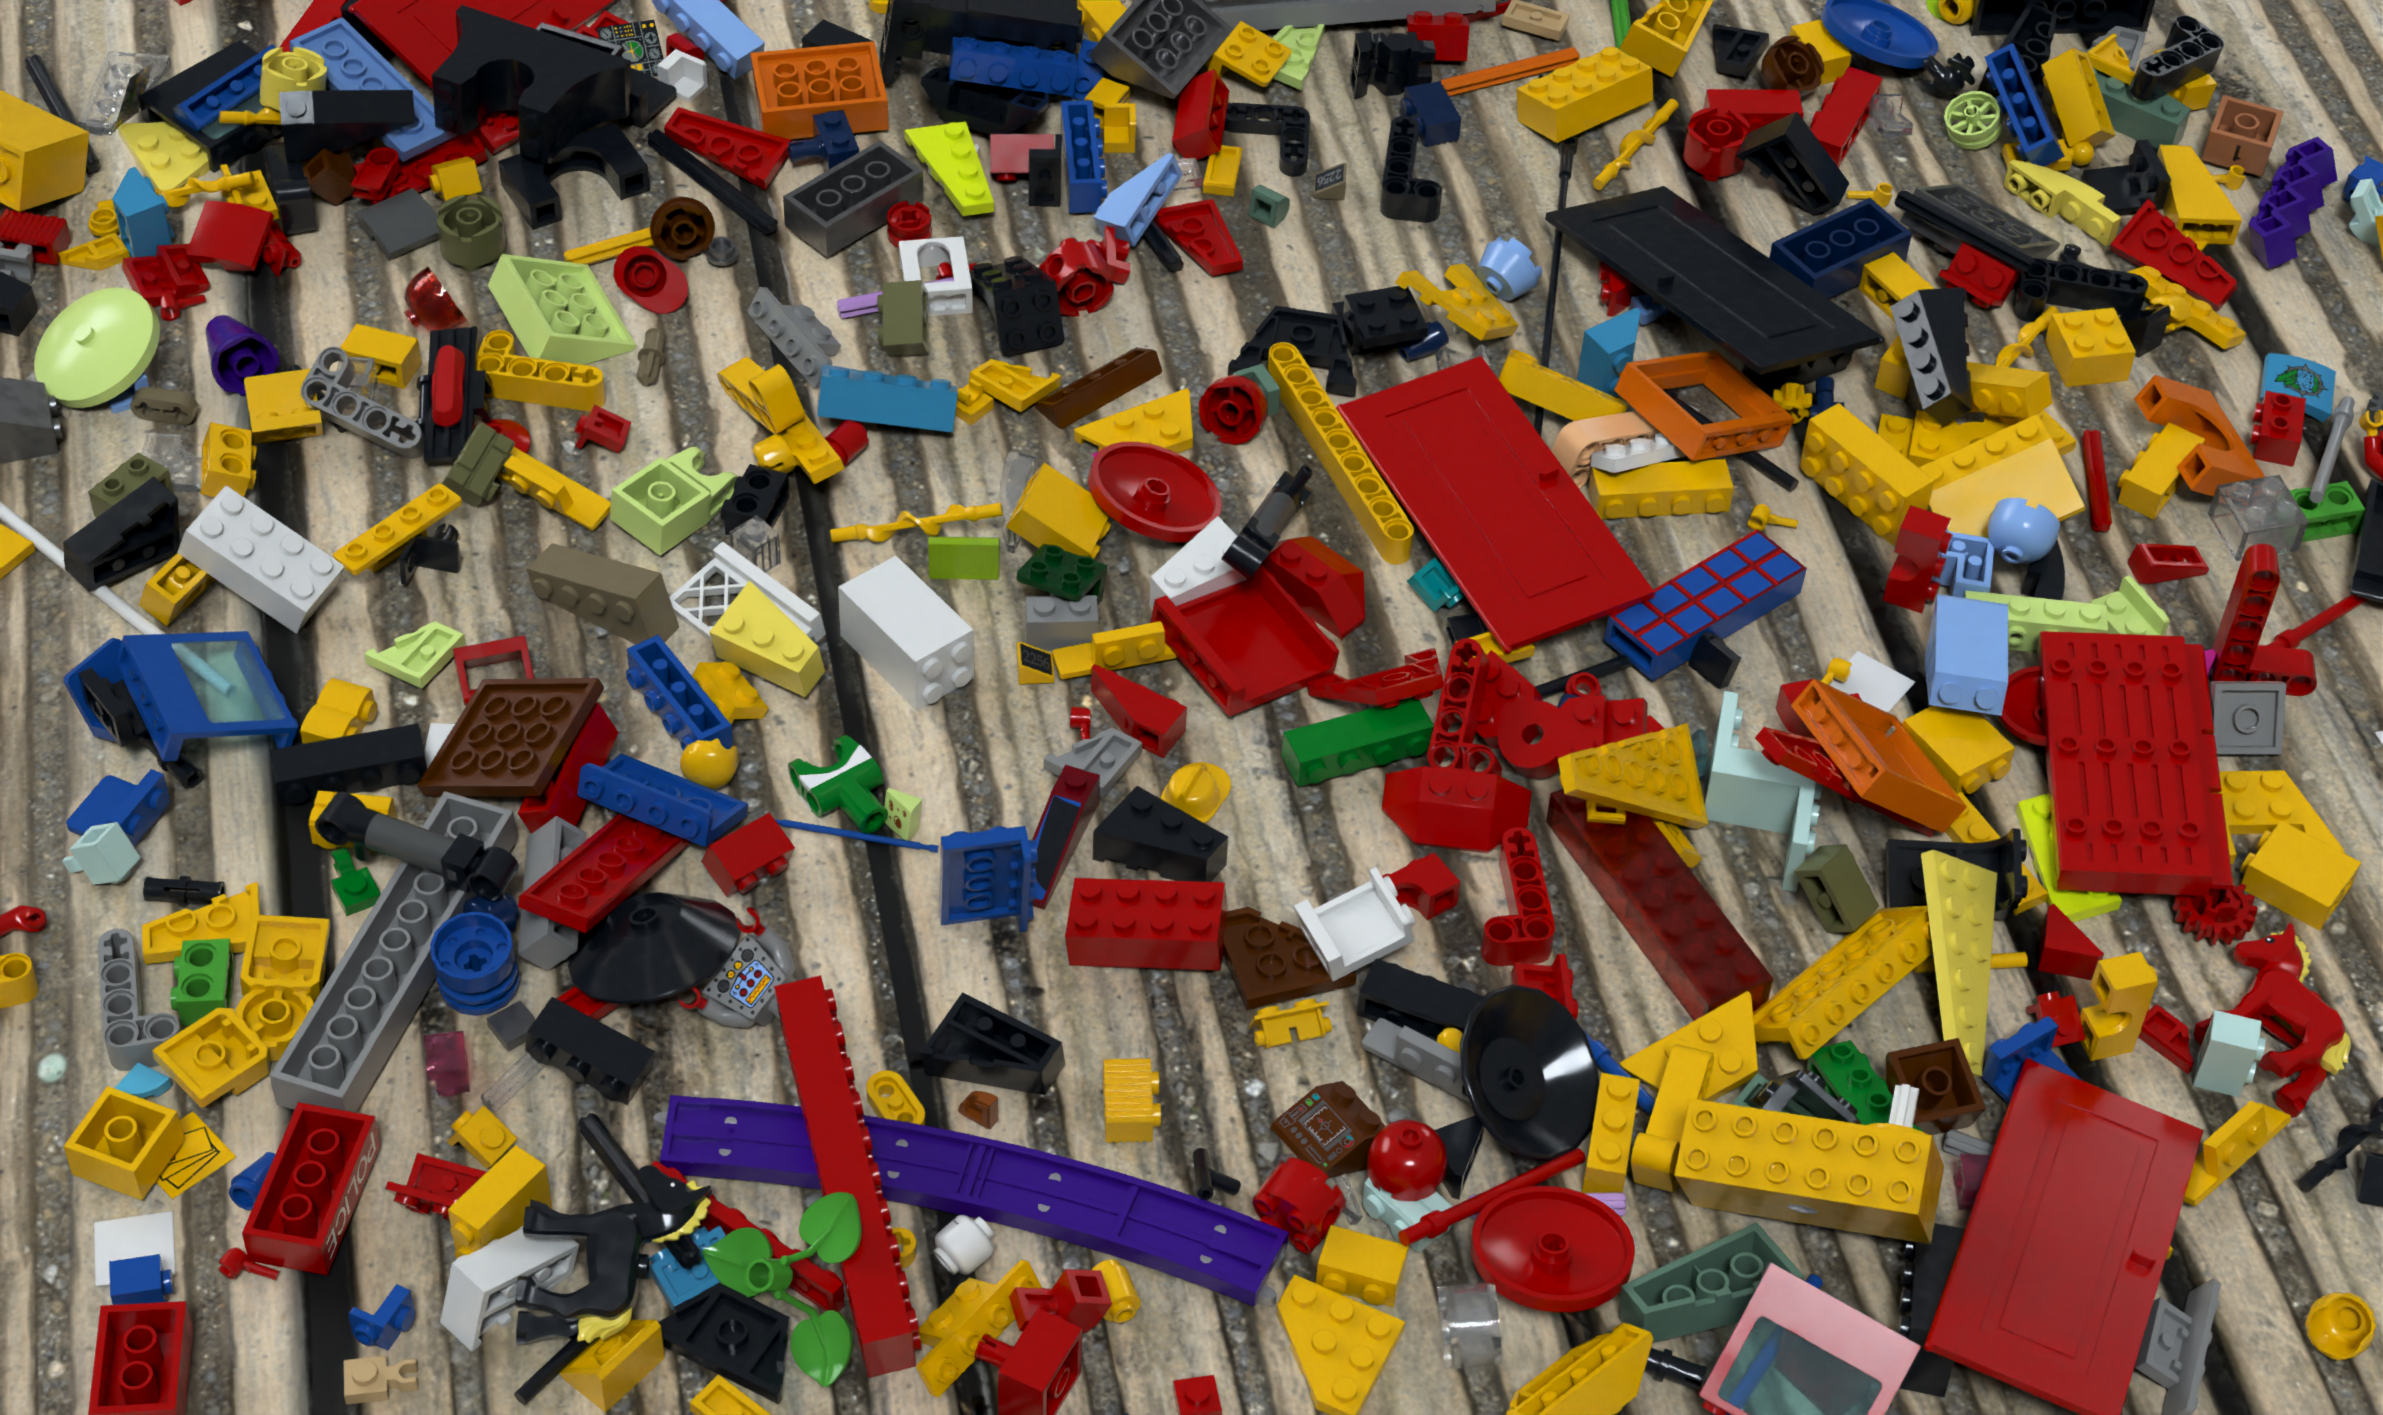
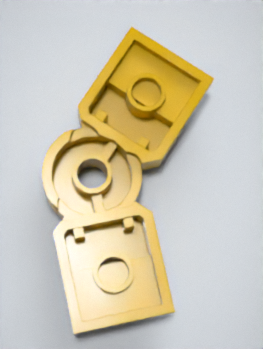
M1917 410L1915 420L1881 413L1877 434L1913 464L1921 467L2021 421L2016 420L2015 417L1988 416V413H1985L1983 422L1958 424L1953 420L1943 426L1925 411ZM2045 410L2039 412L2038 415L2049 432L2060 456L2074 451L2077 440Z
M251 914L240 974L241 990L244 997L238 1003L235 1013L234 1008H216L152 1050L153 1059L201 1108L212 1103L228 1091L237 1096L268 1075L270 1061L280 1060L323 989L326 971L325 957L330 932L329 919Z

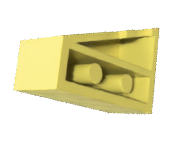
M750 580L709 632L717 657L805 698L825 672L819 647Z

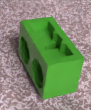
M2348 481L2328 484L2324 498L2320 503H2314L2310 500L2309 495L2312 487L2285 491L2277 516L2294 543L2357 533L2365 508Z
M230 939L185 940L182 942L181 956H176L174 959L175 979L178 980V986L171 988L170 995L172 1010H178L182 1026H189L216 1008H231L235 958Z

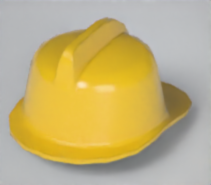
M1206 762L1191 763L1178 769L1170 777L1169 783L1164 788L1160 799L1201 822L1207 823L1216 814L1229 795L1232 787L1231 780L1223 769L1214 764Z

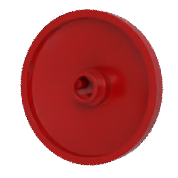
M1142 442L1111 444L1096 454L1088 472V486L1097 504L1121 525L1153 539L1168 542H1189L1221 514V496L1209 476L1187 458L1157 445Z
M1532 1186L1504 1193L1493 1199L1480 1211L1473 1226L1471 1255L1474 1265L1484 1281L1507 1299L1536 1310L1577 1312L1600 1306L1621 1292V1286L1627 1284L1632 1273L1635 1245L1632 1234L1623 1219L1613 1209L1598 1199L1568 1188Z

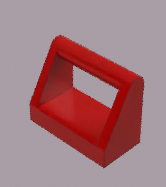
M525 635L453 649V658L464 706L468 704L476 689L469 690L465 669L521 659L525 679H534Z

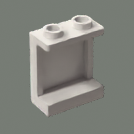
M1376 867L1369 870V882L1313 909L1308 899L1294 905L1298 925L1332 981L1414 941L1411 926L1415 924V919L1406 904L1400 906L1395 898L1398 896L1392 880L1389 876L1383 878Z

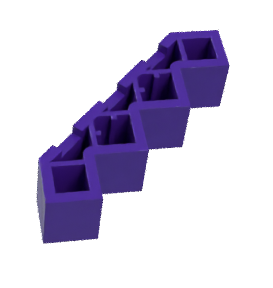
M2318 136L2289 148L2285 155L2286 162L2284 166H2279L2272 179L2273 186L2271 190L2265 192L2258 205L2259 212L2257 216L2252 217L2248 223L2253 255L2268 269L2281 266L2285 262L2298 257L2295 239L2311 231L2309 214L2313 210L2325 206L2322 189L2326 185L2338 181L2333 149Z

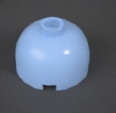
M2005 498L1998 501L1988 522L1990 543L2005 561L2013 564L2033 563L2041 560L2056 543L2060 530V522L2055 514L2038 504L2036 509L2025 505L2027 499Z

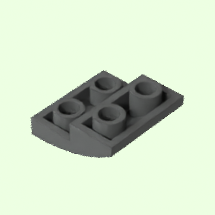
M413 188L355 212L356 218L370 240L377 241L388 260L439 239L437 230L438 215Z

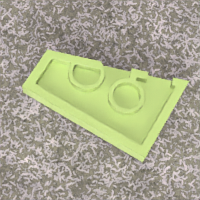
M1325 24L1293 28V25L1284 26L1272 38L1291 49L1290 58L1273 79L1302 91L1323 38Z

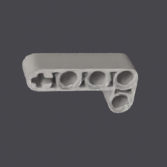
M333 346L324 349L319 354L301 386V396L308 407L312 408V411L320 410L321 417L405 458L415 459L424 454L425 435L415 421L347 389L355 375L353 363L346 352L339 347ZM338 361L344 362L340 370L329 371L333 363ZM321 390L327 391L323 399L319 401L312 400L316 392ZM357 405L356 410L352 414L342 415L345 407ZM377 420H387L386 425L380 430L372 429L373 424ZM398 431L400 432V434H401L402 436L408 438V439L405 441V443H404V441L402 440L401 436H400L399 434H397Z
M124 929L108 930L99 938L98 959L102 1030L110 1063L115 1069L121 1071H130L138 1062L149 1068L160 1066L153 1059L152 1050L181 1032L179 1021L174 1015L169 1013L143 1016L140 963L132 934Z

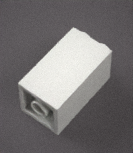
M897 556L838 586L840 636L916 711L928 704L935 703L942 696L958 687L965 686L974 679V630Z

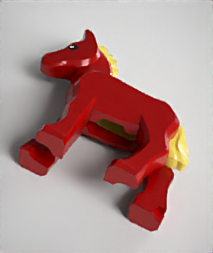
M2288 923L2285 930L2281 931L2280 934L2270 933V936L2260 940L2242 941L2236 945L2233 953L2235 960L2241 965L2253 967L2260 971L2237 1006L2231 1010L2218 1011L2262 1021L2261 1026L2294 1047L2284 1052L2269 1051L2262 1056L2258 1065L2265 1071L2274 1072L2281 1079L2284 1077L2288 1078L2293 1073L2299 1071V1077L2295 1082L2285 1084L2277 1090L2275 1099L2276 1106L2286 1114L2291 1115V1118H2294L2302 1113L2311 1095L2322 1087L2327 1077L2326 1071L2336 1075L2339 1070L2344 1069L2343 1062L2348 1063L2351 1042L2350 1037L2345 1032L2344 1022L2338 1012L2326 1004L2318 993L2310 991L2302 984L2304 978L2309 974L2310 970L2308 967L2312 960L2309 958L2310 953L2306 952L2307 948L2304 942L2299 941L2298 936L2295 935L2293 924ZM2213 1014L2211 1018L2196 1023L2193 1035L2194 1039L2201 1045Z

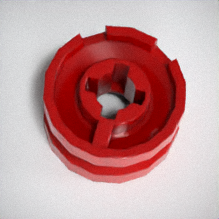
M908 201L893 205L887 212V237L889 242L899 248V241L931 239L932 215H930L929 208L917 201L915 205H909Z

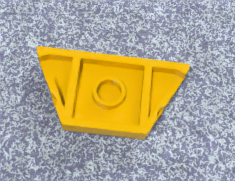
M1186 388L1075 428L1074 440L1080 444L1085 440L1098 446V452L1106 446L1119 442L1148 443L1166 448L1175 453L1193 448L1190 391Z
M1746 991L1620 1062V1066L1629 1075H1633L1649 1085V1089L1658 1093L1674 1044L1714 1053V1063L1704 1100L1711 1102L1753 1079L1758 1073L1751 994L1749 991Z

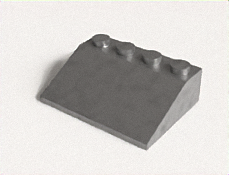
M1135 0L1104 34L1089 54V57L1113 77L1174 99L1229 36L1233 28L1200 0Z
M1958 184L1919 187L1915 189L1913 194L2032 258L2045 259L2056 251L2060 245L2058 241ZM1904 212L1900 220L1901 223L1909 227L1908 230L1912 235L1922 239L1927 237L1935 242V248L1944 253L1956 254L1962 244V241L1907 212Z

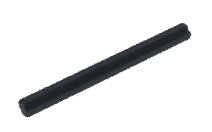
M34 54L32 57L27 56L25 58L26 69L51 114L80 127L41 56L38 54ZM88 141L86 174H91L93 171L98 172L100 165L99 159Z
M660 129L649 132L647 135L648 144L761 232L765 235H771L778 230V220L664 132Z
M594 1113L581 1117L578 1121L580 1133L632 1202L648 1203L647 1194L637 1182L638 1168L600 1118ZM680 1235L678 1241L663 1242L682 1268L690 1270L694 1265L701 1263L700 1250L689 1235Z

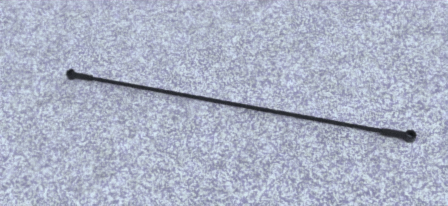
M1575 136L1559 142L1558 151L1561 154L1559 178L1561 181L1557 210L1566 208L1568 181L1572 175L1573 156L1577 153L1578 139ZM1556 227L1541 366L1549 368L1563 232ZM1536 405L1534 428L1541 436L1544 408Z

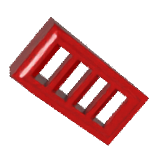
M2137 543L2128 559V566L2139 584H2153L2206 575L2209 571L2196 546Z

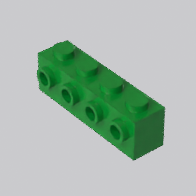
M1411 697L1400 700V704L1394 707H1374L1283 732L1281 756L1297 787L1428 752L1434 725L1420 700L1412 699Z
M1851 1040L1819 1048L1808 1058L1807 1070L1814 1072L1826 1083L1827 1086L1824 1090L1834 1099L1840 1096L1852 1104L1858 1111L1855 1117L1861 1121L1862 1125L1889 1123L1893 1096L1889 1092L1885 1080L1877 1076L1871 1068L1867 1056L1864 1053H1860ZM1913 1124V1129L1922 1131L1920 1127Z

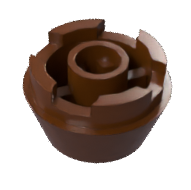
M683 196L672 197L664 201L654 213L650 223V234L655 246L667 256L678 260H687L688 257L697 255L702 251L704 252L709 247V244H711L715 231L714 218L708 207L696 199Z

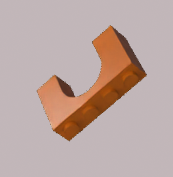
M2154 375L2134 398L2149 422L2163 426L2170 422L2205 439L2204 445L2198 443L2177 466V469L2192 491L2230 501V498L2233 497L2232 493L2236 489L2245 488L2246 492L2237 491L2236 494H2239V497H2235L2233 500L2238 501L2244 497L2238 504L2248 506L2269 483L2210 391ZM2253 486L2256 490L2252 491L2250 500L2246 502L2250 487Z

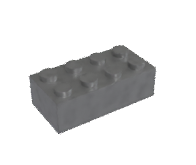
M879 140L784 195L785 226L824 256L829 257L886 223L887 212L893 205L903 201H908L909 205H915L916 201L919 203L923 201V170Z

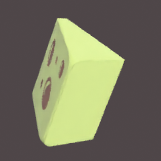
M888 788L884 805L888 812V817L884 823L902 839L909 841L919 828L922 799Z

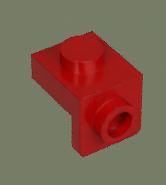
M2059 991L2036 996L2037 1004L2026 1007L2027 1014L2036 1013L2037 1021L2049 1016L2058 1025L2051 1048L2086 1040L2074 995L2060 998Z

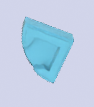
M138 1062L115 1089L145 1098L151 1095L158 1097L169 1090L172 1085L169 1077Z

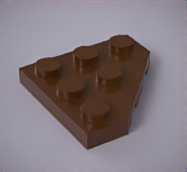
M1250 907L1228 911L1223 954L1246 1009L1356 984L1355 971L1332 981L1300 928L1281 921L1280 924L1262 918L1261 912Z

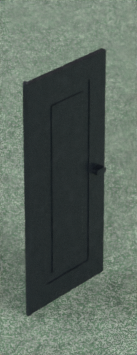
M1665 186L1546 213L1545 220L1653 297L1655 304L1664 305L1759 375L1885 342V338Z

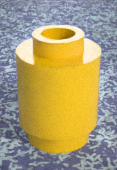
M1114 1259L1098 1263L1092 1270L1102 1271L1112 1301L1111 1307L1103 1318L1116 1323H1123L1132 1319L1141 1306V1300L1127 1268Z

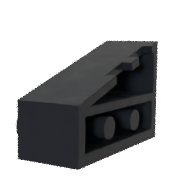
M1798 112L1747 133L1736 154L1742 161L1748 159L1761 169L1759 174L1764 178L1768 179L1771 177L1783 186L1784 190L1782 192L1813 216L1838 206L1850 184Z
M153 476L63 542L65 570L90 592L176 555L180 546L178 498Z
M963 992L920 1052L925 1075L1043 1095L1047 1093L1065 1066L1061 1041Z

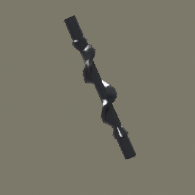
M2383 1097L2372 1109L2370 1114L2371 1121L2367 1125L2350 1124L2345 1126L2339 1132L2337 1150L2328 1158L2318 1160L2315 1166L2298 1180V1185L2303 1191L2310 1192L2322 1180L2332 1175L2336 1169L2345 1170L2348 1168L2347 1154L2368 1136H2376L2379 1140L2383 1139V1131L2381 1130V1124L2383 1123Z

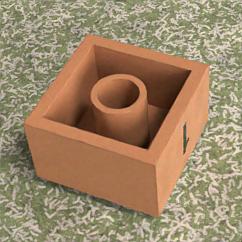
M2223 95L2201 160L2229 168L2233 165H2239L2244 168V173L2262 177L2284 111Z

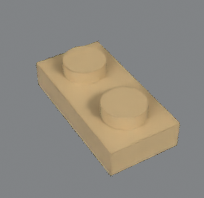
M1512 0L1503 15L1502 25L1517 31H1525L1546 39L1559 41L1569 24L1570 14L1520 0Z

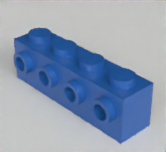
M952 37L948 62L950 80L1072 97L1078 68L1076 54H1071L1067 51L1043 50L1033 46H1015L998 41H979L970 37Z
M2011 43L1985 56L1984 58L1990 72L1986 73L1987 79L1992 89H1998L2000 93L1996 100L2003 114L2008 112L2010 120L2006 121L2013 138H2019L2021 144L2016 147L2023 162L2030 161L2032 164L2044 167L2065 157L2024 60L2015 45Z
M1092 100L1061 101L1062 149L1069 213L1096 212L1101 205V199L1107 198V180H1101V178H1105L1104 159H1099L1103 153L1102 138H1097L1100 137V119L1094 118Z
M659 635L627 648L629 669L626 670V677L630 686L634 690L639 689L644 696L648 709L652 713H658L665 730L669 735L677 737L683 751L688 744L697 740L712 741L716 738L720 740V743L726 749H730L733 746L732 725Z

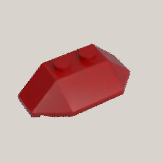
M1313 536L1282 540L1275 544L1262 565L1275 576L1277 582L1285 591L1294 597L1297 604L1309 617L1341 640L1365 622L1364 571Z
M1421 766L1386 774L1382 811L1387 817H1390L1414 845L1488 854L1502 844L1503 834L1508 829L1514 827L1528 828L1532 791L1496 774Z

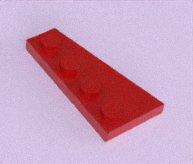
M680 107L676 109L664 126L665 134L675 142L766 190L789 156L788 142H792V140Z
M2149 199L2146 200L2110 244V251L2138 267L2149 266L2157 269L2163 278L2171 283L2181 285L2186 289L2187 294L2196 300L2207 302L2216 311L2222 308L2237 289V281L2210 256L2203 254L2197 248V244L2189 236L2185 237L2175 227V223L2169 217H2164L2156 210V205Z

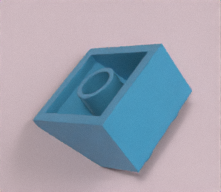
M1637 307L1584 331L1577 377L1579 382L1614 397L1620 396L1614 389L1619 381L1620 372H1623L1626 363L1633 362L1641 314Z

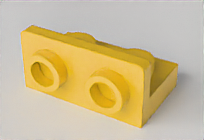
M227 164L220 165L222 177L225 175L231 176ZM261 170L252 172L255 178L254 185L233 188L231 191L220 190L222 197L228 196L226 202L259 208L271 212L274 215L273 220L280 219L278 208Z

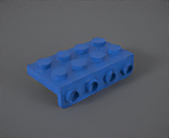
M620 754L603 767L586 763L580 769L577 796L704 847L708 846L747 816L748 803L624 754Z
M998 826L987 831L974 833L959 831L949 836L941 837L939 917L941 926L1016 916L1019 933L1027 932L1028 920L1034 919L1032 901H1035V890L1033 882H1036L1035 863L1038 862L1035 840H1028L1026 826L1013 828Z

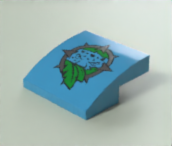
M2268 353L2264 361L2260 401H2263L2266 391L2306 398L2305 413L2324 422L2332 413L2336 371L2304 358Z

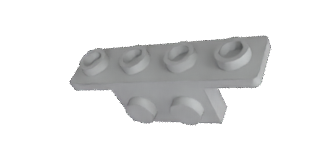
M759 287L748 309V314L813 388H819L821 365H832V360L827 355L836 356L841 344L833 337L832 331L816 318L815 312L811 308L802 304L797 306L782 305L767 287Z
M1379 1018L1363 1038V1049L1470 1103L1461 1079L1460 1053L1407 1026L1401 1028L1384 1018Z
M2211 1279L2189 1292L2184 1312L2161 1297L2153 1302L2135 1368L2167 1389L2162 1415H2192L2197 1408V1394L2200 1380L2205 1372L2204 1361L2207 1347L2212 1339L2211 1328L2214 1314L2219 1307L2218 1296L2221 1283L2215 1279Z

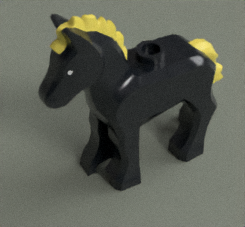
M646 1165L638 1170L637 1182L647 1194L648 1203L622 1204L590 1215H569L559 1213L550 1209L547 1204L531 1199L530 1206L525 1208L523 1224L525 1238L586 1240L589 1284L575 1292L559 1294L540 1287L531 1277L518 1276L515 1297L516 1307L544 1311L553 1316L539 1317L528 1311H519L516 1344L525 1345L552 1338L572 1339L577 1334L578 1342L585 1340L587 1343H591L599 1336L604 1341L628 1326L632 1318V1311L637 1304L640 1279L648 1278L650 1258L649 1254H643L645 1244L678 1241L680 1235L692 1234L694 1228L701 1225L700 1220L707 1217V1207L711 1204L709 1199L712 1195L711 1186L697 1187L695 1180L686 1184L679 1179L664 1174L653 1165Z

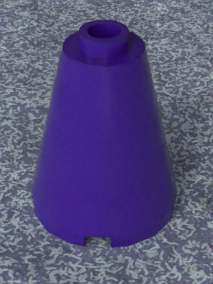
M227 315L217 316L207 324L205 335L212 375L224 391L246 396L244 385L246 377L274 374L276 366L279 367L280 360L277 349L262 334Z

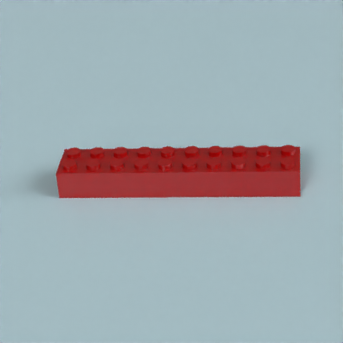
M821 975L774 986L780 1024L823 1197L831 1193L846 1192L853 1194L858 1204L862 1229L861 1240L855 1253L846 1261L841 1262L840 1268L867 1377L871 1378L915 1367L914 1351L922 1349L918 1334L919 1326L915 1310L911 1308L905 1271H902L897 1239L895 1234L892 1233L887 1200L883 1198L880 1173L877 1162H874L868 1127H865L860 1095L858 1091L856 1092L850 1057H847L841 1022H838L832 988L824 989Z

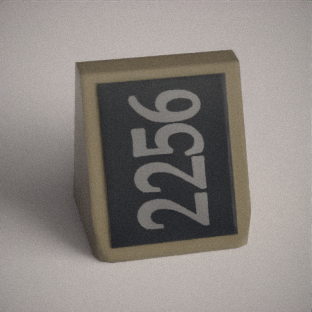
M1342 163L1314 174L1313 198L1345 200L1347 163Z

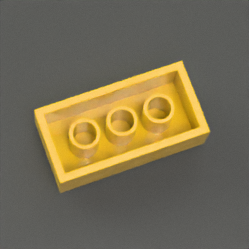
M1606 47L1601 52L1581 58L1576 63L1564 68L1555 69L1553 73L1541 78L1532 79L1529 83L1516 88L1518 122L1556 143L1561 142L1653 101L1652 67L1616 47Z
M1840 403L1809 419L1799 468L1823 487L1831 496L1846 506L1855 516H1858L1879 536H1882L1892 546H1895L1901 524L1910 505L1924 510L1928 509L1934 480Z

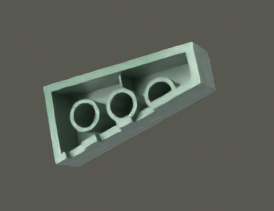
M2092 67L2114 131L2136 140L2148 139L2151 146L2159 149L2160 145H2178L2184 136L2191 111L2190 108L2168 94L2150 101L2140 100L2130 93V85Z

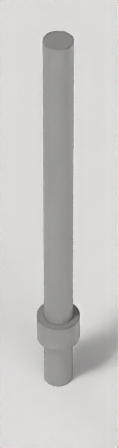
M2350 396L2342 398L2340 406L2333 413V427L2309 495L2310 500L2314 503H2320L2324 498L2345 431L2352 424L2355 401Z

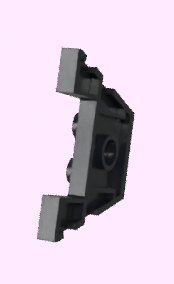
M1275 306L1256 329L1254 338L1243 345L1240 355L1236 360L1232 359L1228 365V376L1236 371L1262 363L1263 358H1268L1269 349L1272 345L1286 342L1294 345L1299 350L1308 365L1330 368L1326 382V392L1356 395L1357 382L1352 372L1353 365L1347 351V340L1341 315Z

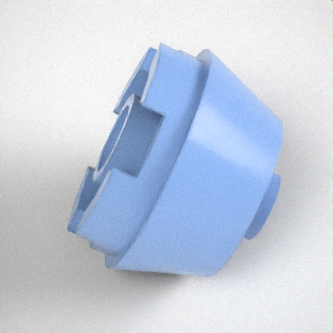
M1499 236L1494 242L1487 244L1477 268V275L1489 292L1500 299L1510 301L1537 286V280L1542 276V267L1537 266L1535 268L1529 259L1533 253L1524 244L1512 237L1507 242Z

